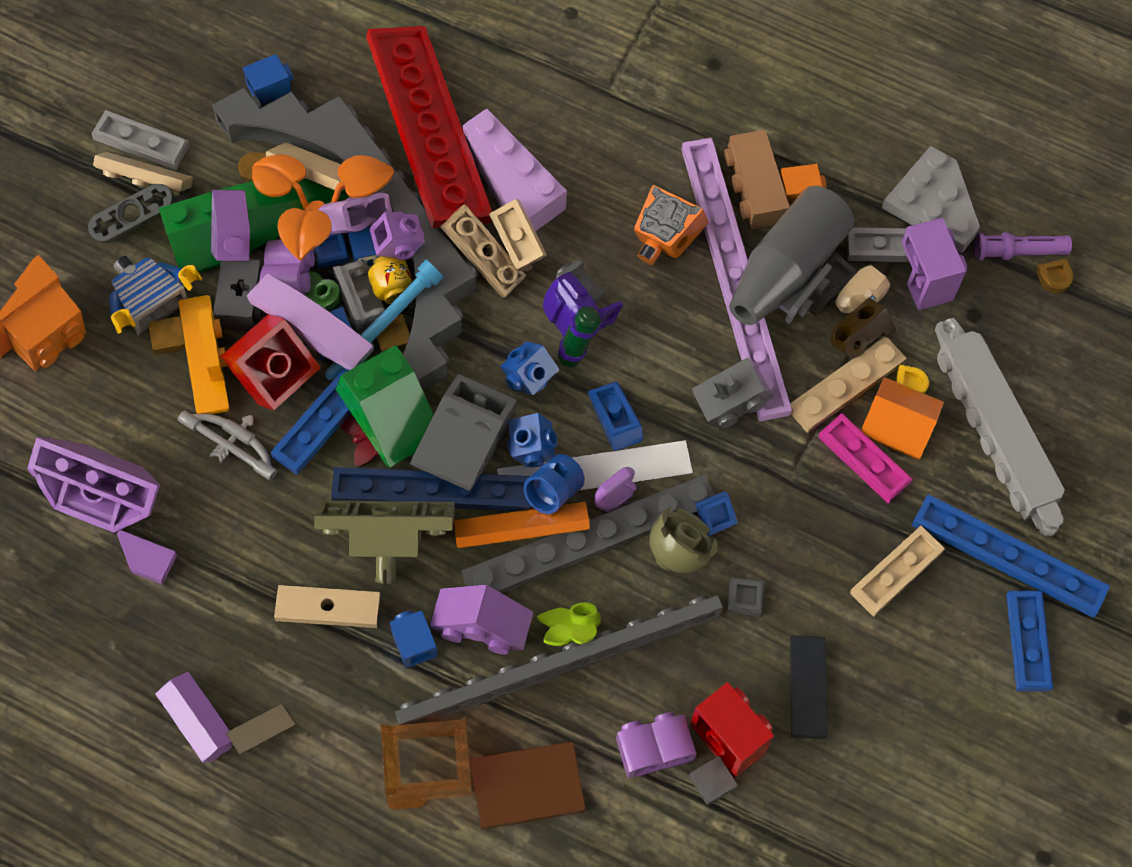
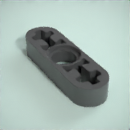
M153 184L94 215L89 221L88 231L95 240L110 243L161 216L159 208L163 206L157 203L148 206L151 213L148 214L145 205L140 202L141 199L144 198L145 202L150 203L156 199L155 193L159 191L161 194L167 195L163 199V206L175 203V195L167 186ZM129 205H137L140 209V216L134 222H127L124 218V210ZM116 213V217L123 225V228L120 229V225L115 223L108 228L109 234L98 233L97 230L101 228L100 222L104 221L109 224L116 221V218L113 217V214Z

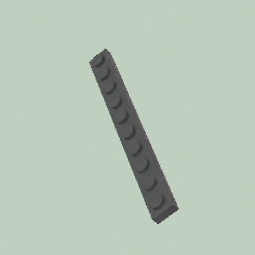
M706 595L691 600L689 606L677 610L676 607H670L659 612L656 618L647 621L644 618H639L631 621L626 625L625 629L620 631H603L595 636V640L580 645L572 642L562 648L563 651L553 655L549 653L539 654L530 660L531 663L520 667L517 664L508 665L500 669L498 675L487 679L485 676L475 677L467 681L466 686L462 688L439 690L433 694L434 698L420 702L419 699L411 700L401 705V710L395 711L401 733L710 622L720 618L723 606L718 595L708 598Z

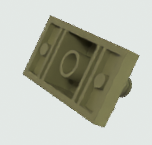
M321 500L314 515V529H323L324 534L331 535L341 534L344 530H349V556L376 557L375 582L383 584L385 570H387V584L397 581L396 557H418L421 544V530H426V534L435 536L444 535L446 531L453 530L455 502Z

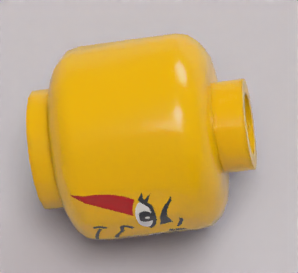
M380 256L375 259V264L369 269L368 278L376 298L385 301L387 304H392L413 282L405 260Z

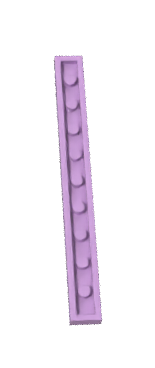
M712 138L684 142L681 147L697 206L703 208L709 221L704 231L741 360L748 357L758 366L773 396L772 399L766 402L764 408L756 412L758 420L760 422L790 416L792 409L765 317L754 325H746L737 320L729 308L748 259Z

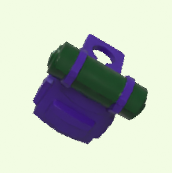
M571 272L564 273L555 279L547 290L543 301V309L551 323H554L563 336L559 343L558 358L560 363L567 367H575L587 354V348L592 338L600 329L613 324L623 307V303L618 301L602 309L598 308L588 294L587 289ZM611 313L607 318L602 320L607 314Z

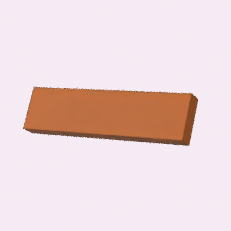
M586 502L565 504L552 514H543L535 509L454 520L457 548L590 529Z

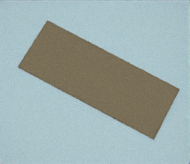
M280 704L226 732L238 753L241 754L294 726L295 723L283 705Z

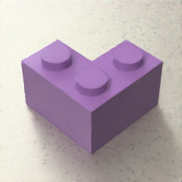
M943 218L907 227L901 243L913 269L907 286L917 309L922 310L953 301L967 272L966 261L962 255L958 254L955 247L953 231L946 227Z
M488 585L440 589L430 627L442 633L441 637L447 641L460 643L462 639L482 641L489 645L488 649L498 654H508V651L524 649L533 611Z

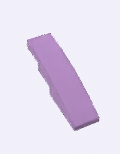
M268 273L247 295L250 304L270 315L284 318L295 334L302 338L305 346L348 370L362 364L374 350L373 345L341 320Z

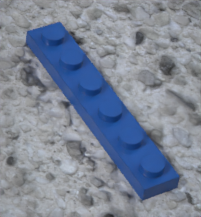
M927 494L911 525L915 528L922 526L931 536L1093 618L1097 615L1110 587L1102 581Z

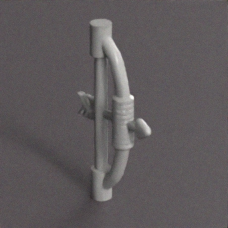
M186 410L180 413L178 417L180 423L192 431L197 430L218 444L216 449L210 454V457L217 456L220 463H222L226 456L229 455V452L254 467L253 470L269 481L275 477L277 469L271 466L267 450L255 438V434L245 429L248 425H253L254 417L252 415L242 417L243 423L239 425L230 418L225 419L213 414H190ZM201 421L222 426V429L232 436L226 440L201 424ZM238 439L246 445H251L261 456L262 460L255 459L233 444L234 441Z

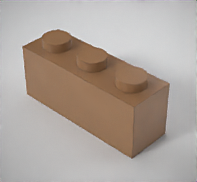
M766 129L732 135L729 139L728 148L724 149V159L726 166L731 167L734 174L732 175L733 190L735 193L740 194L741 201L739 207L743 220L747 219L750 230L774 226L789 208V204Z

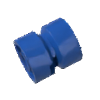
M562 454L555 455L525 481L523 488L525 498L536 511L543 514L555 513L584 486V473L580 465L573 458Z

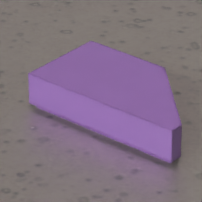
M119 530L117 535L131 572L163 585L177 557L176 552Z

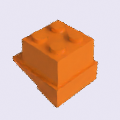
M37 255L15 282L16 291L0 311V359L4 354L13 349L34 371L41 367L47 368L57 360L60 352L67 347L73 348L78 345L86 333L81 310L61 287L56 273Z

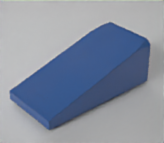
M618 381L588 391L590 401L614 451L640 443L643 440L642 425Z

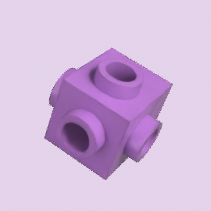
M385 211L370 227L377 256L394 257L399 260L409 259L425 243L418 215L404 214L399 211Z

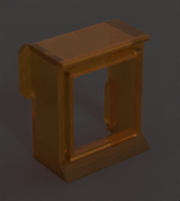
M465 718L461 720L396 726L381 724L385 794L390 809L421 808L426 804V799L472 795ZM455 736L458 779L401 785L398 740Z

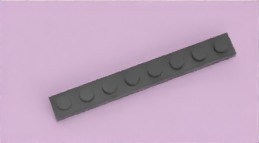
M704 474L589 520L590 529L550 535L462 570V577L466 586L488 585L500 593H505L649 535L653 524L667 508L672 507L670 512L675 513L681 508L697 516L698 512L695 503L715 494Z

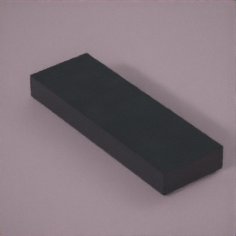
M794 635L790 637L791 738L826 739L825 637Z

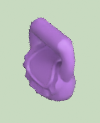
M623 467L602 483L594 494L595 506L608 513V511L611 512L627 504L629 498L633 497V491L636 490V485L632 481L635 475L634 469Z

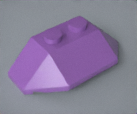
M40 436L36 437L27 467L31 475L35 476L40 489L53 509L113 533L150 516L160 484L139 465L83 443Z

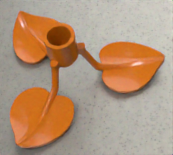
M289 155L267 156L252 166L253 183L259 192L269 197L286 195L292 187L296 190L303 205V210L298 208L286 210L278 220V232L285 247L293 256L301 261L311 250L322 244L329 237L332 231V223L326 213L318 210L325 203L313 201L309 204L301 186L298 184L306 176L304 165L298 159ZM357 155L348 158L338 168V177L342 182L337 184L331 202H338L343 188H345L347 195L352 198L367 197L376 193L394 176L393 168L370 156Z

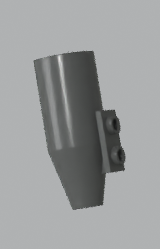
M820 186L805 188L755 247L729 305L731 313L737 320L746 325H754L777 308L788 314L785 321L789 324L797 314L801 317L805 315L813 304V301L810 300L813 294L820 296L830 282L826 276L832 266L827 263L823 269L821 267L854 226L852 211L840 196Z

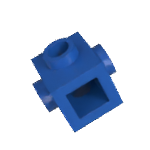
M527 341L521 347L511 351L507 357L508 359L500 366L507 376L505 378L507 385L513 391H520L531 395L543 390L547 385V381L560 370L543 345Z
M539 413L509 420L510 438L507 441V446L512 458L522 463L525 467L535 468L544 465L545 461L555 456L554 447L557 446V436L550 420Z

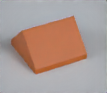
M884 377L861 431L874 442L920 460L944 402Z

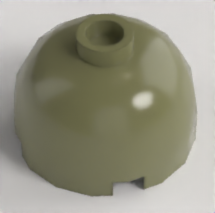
M672 507L665 509L655 521L650 531L649 545L657 564L665 570L681 574L699 571L717 552L718 543L716 539L711 543L710 538L707 536L710 529L694 514L681 508L676 513L670 512Z

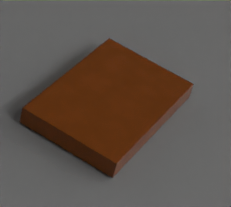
M573 741L470 759L481 830L584 813L586 810Z

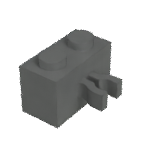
M748 357L692 388L707 422L716 429L734 425L738 421V417L747 412L753 413L761 410L766 406V402L773 398L758 366Z

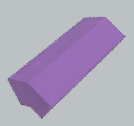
M189 672L169 680L155 693L202 762H213L221 754L231 749L233 743L226 734L230 730Z

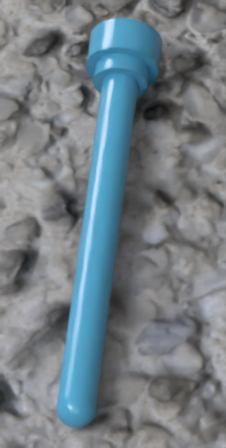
M425 260L417 268L419 270L415 275L417 278L360 335L371 343L425 287L429 289L432 285L436 286L444 278L428 260ZM334 362L326 370V378L334 380L345 367Z

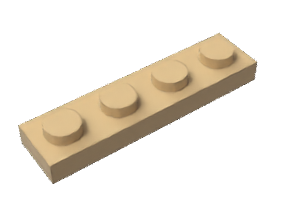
M883 337L866 349L862 355L852 359L791 402V415L809 433L879 383L884 377L886 378L897 370L899 365H904L907 358L888 337Z

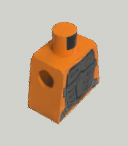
M653 185L634 229L639 240L644 243L637 256L649 265H654L661 252L672 258H678L709 223L703 208Z

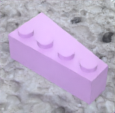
M487 108L463 125V132L476 168L480 175L484 177L488 190L500 207L514 199H519L535 232L566 210L567 190Z

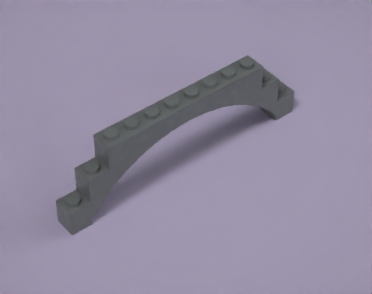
M242 88L212 105L216 122L231 143L239 139L263 141L277 145L287 142L339 164L353 156L365 155L376 158L393 168L390 156L386 150L377 147L370 129L367 126H361L354 108L350 104L346 105L339 96L310 112L306 103L303 100L298 101L292 92L262 107L256 96L251 97L245 88ZM393 168L394 176L376 193H386L389 195L392 212L399 211L404 214L418 215L425 243L410 258L414 274L416 275L419 271L417 268L425 260H428L444 276L436 286L432 285L429 289L425 287L416 297L412 330L404 354H402L413 369L424 391L448 376L447 363H449V359L440 346L462 333L461 320H463V315L455 303L476 291V277L478 275L470 261L465 262L459 255V248L450 238H446L442 228H431L421 196L417 192L412 193L408 188V181L402 171H396Z

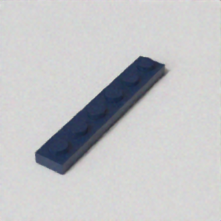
M334 467L331 500L455 502V508L522 511L531 509V505L525 498L523 491L524 483L530 476L481 474L471 491H468L426 471Z

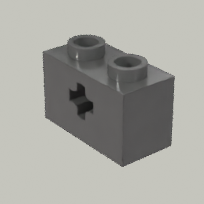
M260 260L221 261L213 316L214 319H220L222 329L250 331L257 324V320H262L264 311L250 304L247 298L250 291L260 282L262 270Z

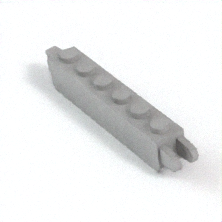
M955 318L937 323L935 332L941 346L937 355L939 367L943 373H947L952 382L953 394L958 400L962 401L969 424L978 431L981 437L982 449L985 454L991 456L999 481L1007 486L1013 508L1021 513L1024 521L1031 518L1041 535L1052 537L1059 530V526L1064 523L1063 515H1061V510L1057 505L1065 490L982 335L974 331L965 333Z

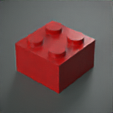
M270 314L264 317L220 356L256 403L273 411L321 368L286 320Z
M726 682L695 707L690 727L716 757L720 756L735 779L767 752L774 735L771 732L773 728L769 721L762 714L756 715L748 706L750 702L744 692L738 687L733 688Z

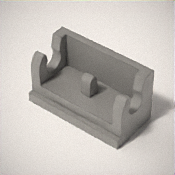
M362 260L341 267H333L336 283L340 288L342 299L358 334L363 333L385 311L382 301L377 299L368 278L369 269Z

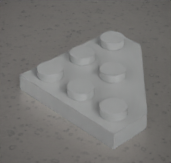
M932 146L926 150L884 199L882 209L912 226L943 218L946 227L953 231L955 247L960 253L967 248L980 228L957 160Z

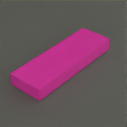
M843 413L819 433L818 438L888 504L911 484L913 479Z

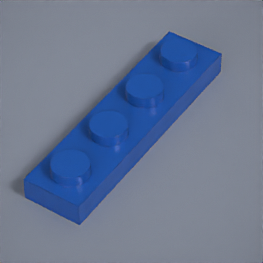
M344 368L271 451L272 458L296 475L302 471L351 414L335 389L341 375L350 371L347 368Z

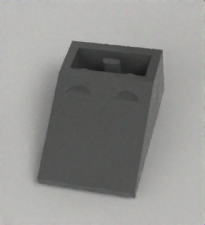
M458 374L444 394L410 464L471 491L509 431V420L514 418L517 400Z

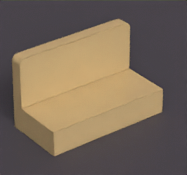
M514 199L489 213L516 270L527 272L532 269L531 264L547 256L519 199Z

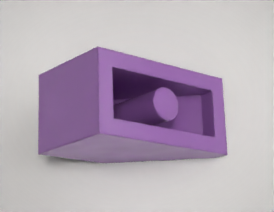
M212 190L211 253L217 261H249L250 228L245 191Z

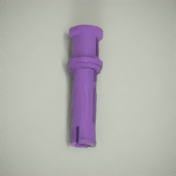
M1003 232L1001 235L993 236L977 233L974 238V256L977 261H982L985 257H1001L1002 260H1009L1013 256L1070 255L1072 250V240L1069 235L1019 237L1013 236L1009 232Z

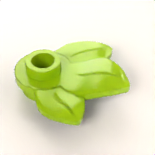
M583 602L573 605L570 609L556 608L541 613L537 616V620L550 627L544 636V643L552 646H562L574 641L581 645L595 638L597 635L596 627L601 623V615L595 605Z

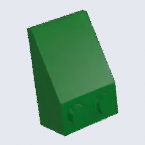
M395 345L342 374L335 388L388 469L415 454L434 416L413 369Z

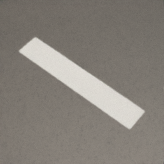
M686 440L572 457L580 465L584 473L585 482L581 490L598 488L623 467L634 469L633 482L693 473ZM519 465L499 468L497 471L498 475L531 476L541 469L542 466L529 468Z

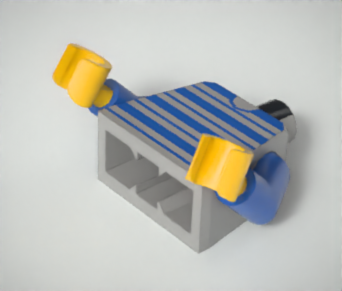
M129 256L120 257L114 263V269L119 275L111 281L114 291L109 296L110 317L117 333H122L121 329L124 326L132 325L137 335L149 328L148 322L162 320L179 309V300L187 299L182 285L190 291L193 288L191 285L193 281H201L203 279L195 266L188 265L184 268H179L163 262L156 263L151 258H144L135 264Z

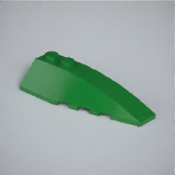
M307 178L298 182L309 204L313 201H322L325 204L331 203L335 190ZM253 181L219 189L245 191L250 228L249 256L254 249L263 244L266 245L270 240H277L276 237L279 236L278 220L286 210L291 208L303 210L301 200L293 187L289 193L279 197H269L262 194L256 189ZM345 189L341 190L338 201H345L350 197ZM212 192L159 208L179 268L194 265L197 271L202 273L221 267V261H217L211 253Z

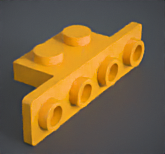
M209 295L179 300L178 304L196 413L200 415L226 412L229 410V403L222 367H226L227 364L220 357L225 353V348H219L218 338H223L220 319H214Z

